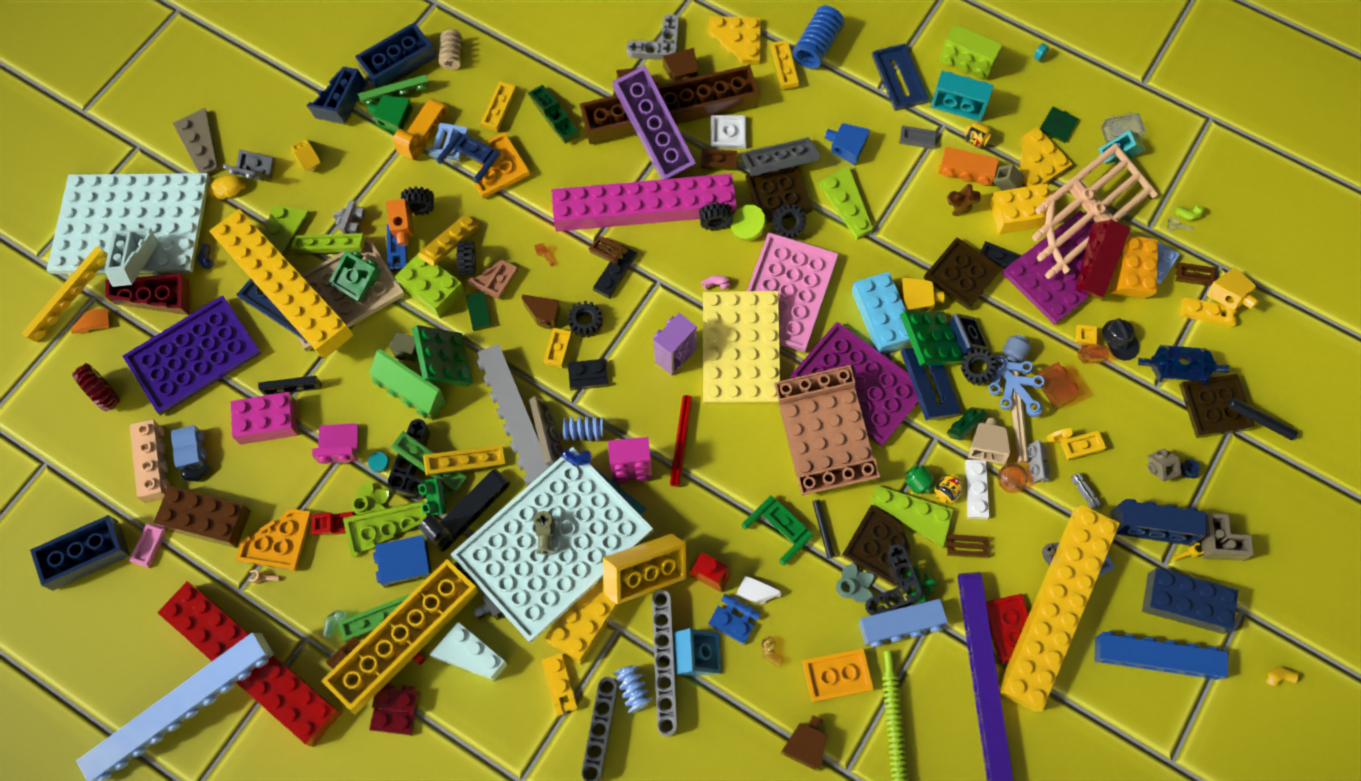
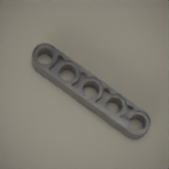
M610 677L602 678L597 688L582 767V777L585 781H600L603 774L618 692L615 680ZM604 684H613V690L610 693L603 692ZM608 704L610 706L609 712L607 714H600L598 712L600 705ZM598 725L606 727V731L602 736H597L594 733ZM595 746L602 749L601 755L597 758H593L590 755L591 749ZM591 768H595L598 771L597 777L593 780L587 779L586 776L587 771Z

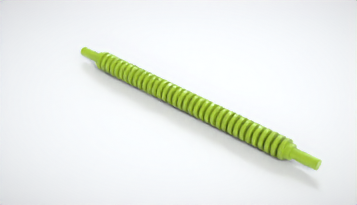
M885 651L886 672H884V677H882V681H884L882 684L883 687H887L883 688V692L886 693L884 698H888L884 700V703L889 704L885 705V709H889L885 711V715H890L886 716V720L890 721L886 722V726H891L887 728V732H891L887 734V737L892 738L888 739V743H892V745H888V748L893 749L889 751V755H893L889 759L894 761L890 763V766L895 767L890 769L891 772H895V774H891V778H896V780L892 781H909V779H904L908 777V773H904L908 769L903 767L907 765V762H902V760L907 759L906 756H902V754H906V750H901L905 748V744H901L905 742V739L900 738L904 737V733H900V731H904V728L899 727L903 725V721H899L903 719L902 716H899V714H902V710H897L901 708V704H897L901 703V699H898L900 693H896L900 691V688L896 687L899 686V682H895L899 680V677L894 672L892 651Z

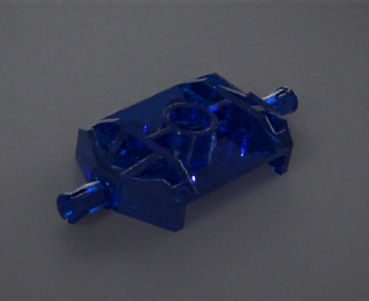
M1160 345L1151 359L1138 358V366L1152 367L1159 382H1162L1163 378L1203 381L1202 386H1206L1213 373L1229 372V365L1217 364L1213 359L1211 351L1206 348ZM1186 359L1189 364H1182L1179 360Z

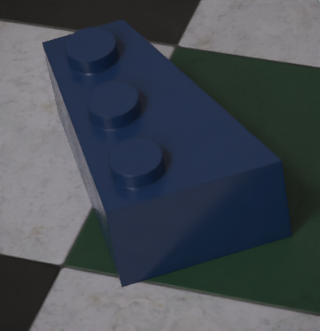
M343 66L329 81L330 85L324 91L320 90L319 96L313 103L309 102L306 105L315 118L346 124L359 98L358 94L362 92L366 81L359 69Z

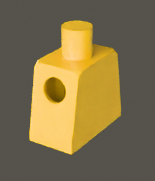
M1235 267L1215 280L1207 293L1208 297L1232 310H1236L1242 304L1252 310L1259 302V300L1252 296L1256 285Z
M902 278L900 283V298L906 311H933L935 303H944V292H934L933 282Z

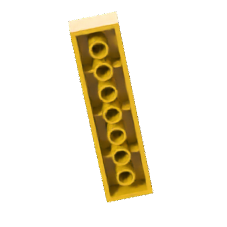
M448 559L445 560L351 651L322 682L356 715L478 594L476 586Z

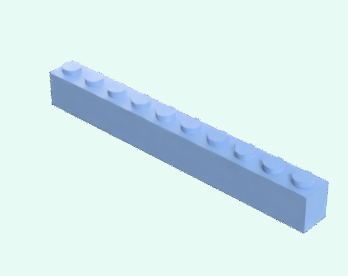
M251 633L78 759L77 763L86 780H108L112 772L127 766L131 758L145 753L146 747L160 742L164 738V734L179 728L183 720L199 713L198 709L212 704L216 701V696L231 690L235 682L246 679L251 675L253 669L268 663V658L274 655L262 633Z

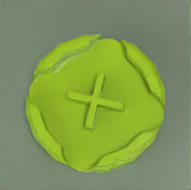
M756 205L742 206L733 214L731 230L739 239L745 241L755 240L761 236L764 227H766V215Z

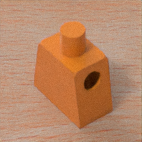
M405 199L386 201L390 232L397 239L398 246L408 245V237L413 236L412 211Z

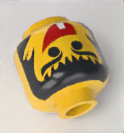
M978 121L972 125L968 124L964 131L966 135L965 141L977 148L986 146L992 135L990 127Z
M954 474L943 475L934 486L935 497L944 504L946 502H956L964 491L963 481Z

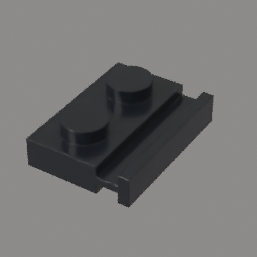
M606 359L568 362L570 391L608 387Z

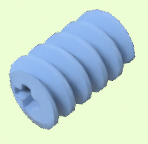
M564 416L563 435L565 440H569L570 435L573 441H576L578 435L581 441H584L586 435L588 441H592L593 436H595L596 441H599L601 436L603 437V417H601L599 422H597L596 417H593L592 422H589L588 417H585L584 422H582L580 416H578L576 422H574L573 417L570 416L567 422Z
M627 666L613 673L614 675H619L616 678V682L622 683L619 686V690H626L622 694L623 698H629L625 705L633 706L628 713L645 708L648 705L647 703L652 700L651 697L644 696L649 690L641 689L645 681H638L642 673L635 674L639 666Z

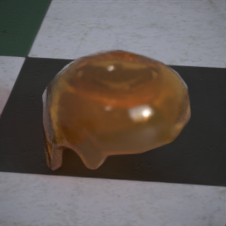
M1010 463L1001 467L997 480L999 486L1005 492L1017 493L1025 488L1028 474L1019 464Z

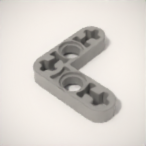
M668 14L664 17L661 42L630 41L626 46L627 55L636 59L663 60L662 56L675 53L678 36L677 16ZM669 22H672V28H669ZM670 34L673 35L674 38L668 40L665 38V36ZM667 46H670V53H666ZM654 48L656 49V51L653 53L647 52V49Z

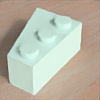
M152 228L113 231L104 269L112 287L133 284L158 246V241Z
M459 622L456 623L430 654L434 659L495 681L508 665Z

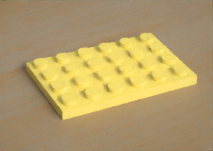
M778 291L703 292V403H778L774 384L780 381Z

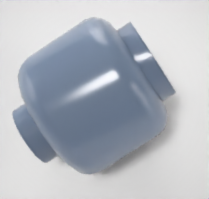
M1016 334L1008 338L1002 351L1008 362H1024L1031 350V345L1027 338Z

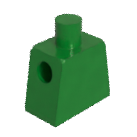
M382 96L378 105L369 103L367 112L373 114L374 120L379 127L396 133L399 129H405L413 110L410 98Z

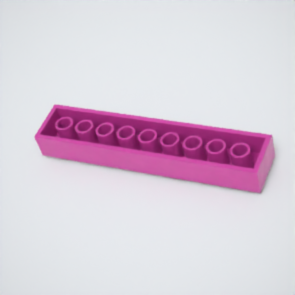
M732 174L552 189L553 219L556 232L700 219L699 210L701 207H704L706 204L709 205V203L716 204V202H719V204L721 202L728 203L732 208V216L736 212Z

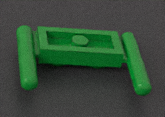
M772 495L741 524L743 529H748L763 515L781 534L794 544L779 559L781 565H786L814 536Z

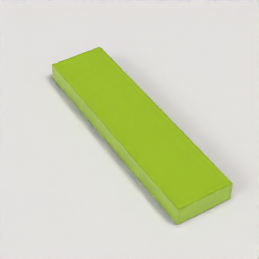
M364 233L297 235L294 237L291 251L293 254L345 251L363 252L366 236Z

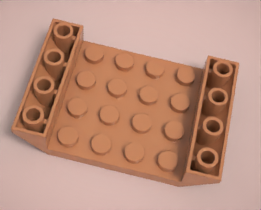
M851 365L774 383L802 496L880 478L855 390V380Z

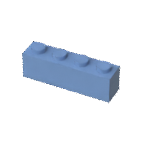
M937 599L864 617L858 623L865 646L871 645L872 648L884 645V641L891 640L892 643L904 640V636L911 635V638L922 636L924 631L930 630L931 633L943 630V627L948 622L941 600Z

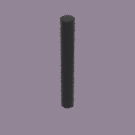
M814 500L812 503L827 559L835 557L821 502L820 500Z

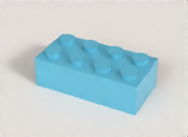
M890 272L854 282L851 292L874 348L884 355L911 347L912 344L900 316L906 310Z

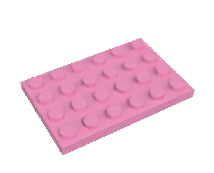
M768 232L747 291H778L779 345L805 352L838 253Z

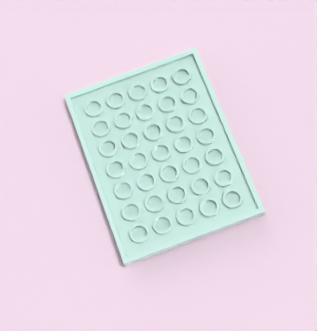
M208 173L68 175L47 271L50 274H73L96 246L108 253L113 231L152 228L158 241V246L140 273H193L210 176ZM105 265L96 274H106L104 271Z
M572 447L452 552L451 556L531 644L603 578V557L639 545L654 530ZM540 511L548 512L556 522L554 538H552V545L555 549L553 554L541 555L536 553V549H538V536L536 535V526L533 520L534 516Z

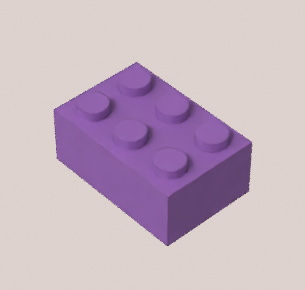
M680 313L675 317L672 316L667 321L666 327L663 330H659L653 337L655 363L670 375H673L697 349V326Z

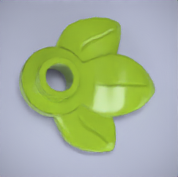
M371 481L364 483L358 489V496L352 501L351 508L357 515L385 509L383 505L387 502L390 492L384 489L374 490ZM365 503V507L360 509L359 505Z

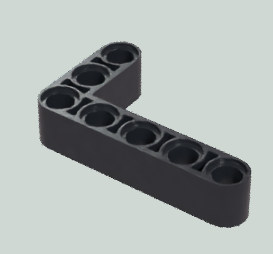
M493 469L440 522L433 515H429L420 523L419 529L439 551L447 550L506 491L510 481L497 469Z

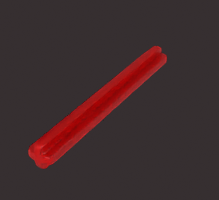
M690 395L682 396L670 477V486L680 487L693 400Z

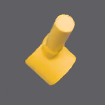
M1195 543L1187 551L1175 555L1173 558L1175 561L1189 556L1196 558L1203 554L1204 551L1197 552L1195 547L1199 546L1200 543Z

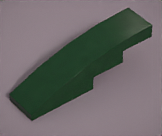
M543 85L528 92L537 109L565 144L580 136L578 129L570 122L569 116L561 109L559 102Z

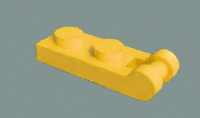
M1184 297L1182 299L1180 317L1234 326L1236 325L1234 315L1237 313V309L1232 310L1222 304Z
M562 653L542 659L557 716L564 715V712L569 710L572 712L578 710ZM568 697L569 702L561 704L560 699Z

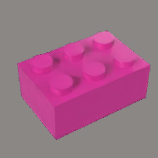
M290 392L231 401L232 438L241 445L298 436L296 400Z
M648 437L608 441L613 482L624 484L628 483L629 480L643 482L647 481L648 478H652Z

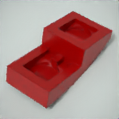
M353 511L338 514L328 512L311 515V534H346L343 518L354 516L356 513Z

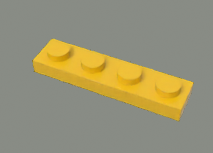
M464 214L419 252V258L435 266L457 247L458 241H464L479 228V222Z
M502 445L426 454L423 456L426 476L505 465Z

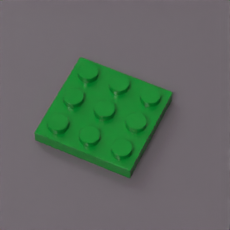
M904 311L900 314L920 366L960 365L961 360L964 361L945 312Z
M416 325L412 328L423 380L467 387L473 384L462 333Z

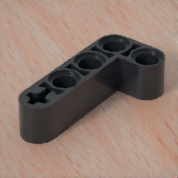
M422 419L413 420L406 432L426 446L430 430ZM399 453L389 475L388 485L397 495L414 500L424 499L426 495H421L419 491L413 492L416 486L424 483L421 479L414 477L417 466ZM410 463L409 467L401 469L403 464ZM397 481H403L401 486L394 487Z

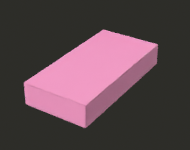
M146 524L129 561L150 568L167 531Z

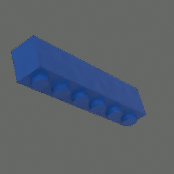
M1102 632V634L1095 637L1094 662L1214 680H1222L1228 677V652L1220 651L1218 647H1206L1204 649L1199 648L1197 644H1185L1183 646L1178 645L1176 641H1164L1162 643L1157 642L1155 638H1144V640L1136 639L1134 635L1115 636L1114 632Z

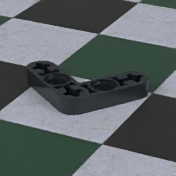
M900 544L891 546L888 552L900 586L868 599L865 608L870 615L897 610L915 603L923 597V588L907 549ZM897 549L903 552L901 554L902 561H908L907 563H900V560L896 556L894 557ZM905 567L911 570V575L908 578H902L900 574L901 570ZM911 587L918 589L915 597L907 595L905 596L907 600L904 601V596L900 591L903 590V593L907 594L911 592ZM892 594H898L900 598L896 605L889 603V597ZM873 602L877 604L885 602V604L888 606V608H886L884 605L879 606L877 608V612L871 610V607H873Z

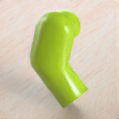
M1196 205L1194 209L1187 210L1178 206L1174 214L1186 220H1193L1202 216L1204 208Z

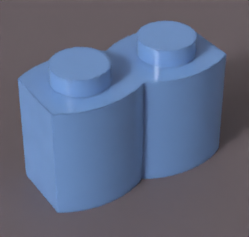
M195 425L172 430L171 440L176 468L182 471L184 468L191 469L202 466L204 459H207L206 451L202 448V441H204L203 431Z

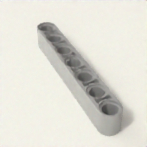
M657 590L652 596L657 726L659 733L663 737H671L677 729L671 598L667 591ZM662 596L667 599V602L664 605H659L656 603V599ZM660 617H666L668 623L661 626L657 623V620ZM661 637H666L669 640L668 645L664 647L660 646L657 642ZM667 658L670 660V664L665 668L661 667L658 664L659 660ZM662 679H669L671 686L663 689L659 683ZM663 700L671 701L672 707L669 710H663L660 707ZM665 721H670L673 724V729L670 732H664L661 729V725Z

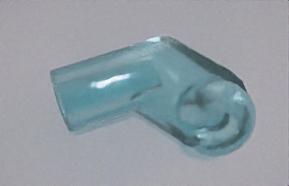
M336 610L325 618L322 637L333 638L334 627L346 617L344 611Z

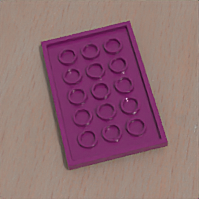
M1079 210L1054 230L1055 240L1086 214ZM1092 220L1058 247L1063 258L1089 237L1092 224L1094 223ZM1046 236L1005 268L1002 274L1051 323L1056 325L1089 298L1075 291L1076 280L1079 276L1085 250L1067 264L1070 268L1067 273L1064 274L1060 270L1052 278L1048 279L1045 274L1057 264L1053 254L1051 253L1042 261L1037 259V256L1049 246Z
M836 322L795 369L790 378L851 365L855 380V390L867 435L882 447L919 402L910 376L839 322Z

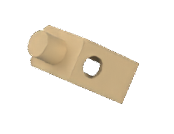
M987 418L985 423H979L976 428L968 458L1005 465L1010 455L1007 429L997 426L996 419Z

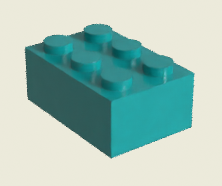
M941 71L930 108L981 122L989 102L993 84L953 74L952 72Z

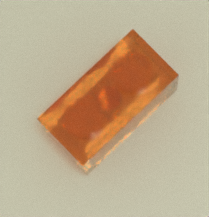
M1059 362L1039 371L1037 374L1044 378L1045 384L1041 389L1055 410L1074 401L1080 394L1078 386L1071 381L1066 368L1061 366ZM1036 380L1038 384L1042 383L1041 380Z

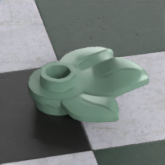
M854 563L843 569L842 579L836 584V591L843 598L851 597L856 602H867L868 599L873 597L872 593L867 589L872 583L873 574L858 572ZM847 585L850 590L846 592L842 586Z

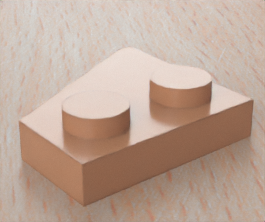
M500 260L493 267L482 271L480 276L475 279H469L468 284L500 300L518 272V268L504 260Z

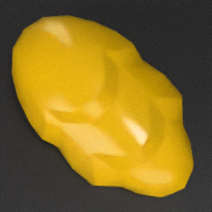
M233 174L217 177L209 183L207 195L218 200L231 198L240 190L245 189L246 183L241 177Z

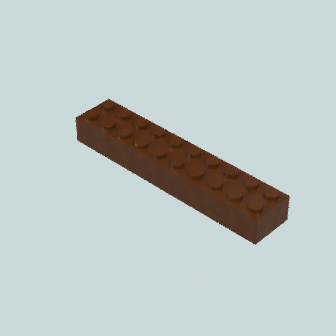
M750 65L656 86L675 124L759 105L760 92ZM617 95L580 103L581 116L589 145L637 134Z

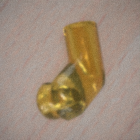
M768 636L761 643L762 655L773 665L779 667L784 659L775 653V640Z

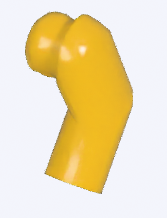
M1277 667L1268 672L1266 682L1271 686H1277L1278 682L1283 679L1295 683L1298 679V673Z

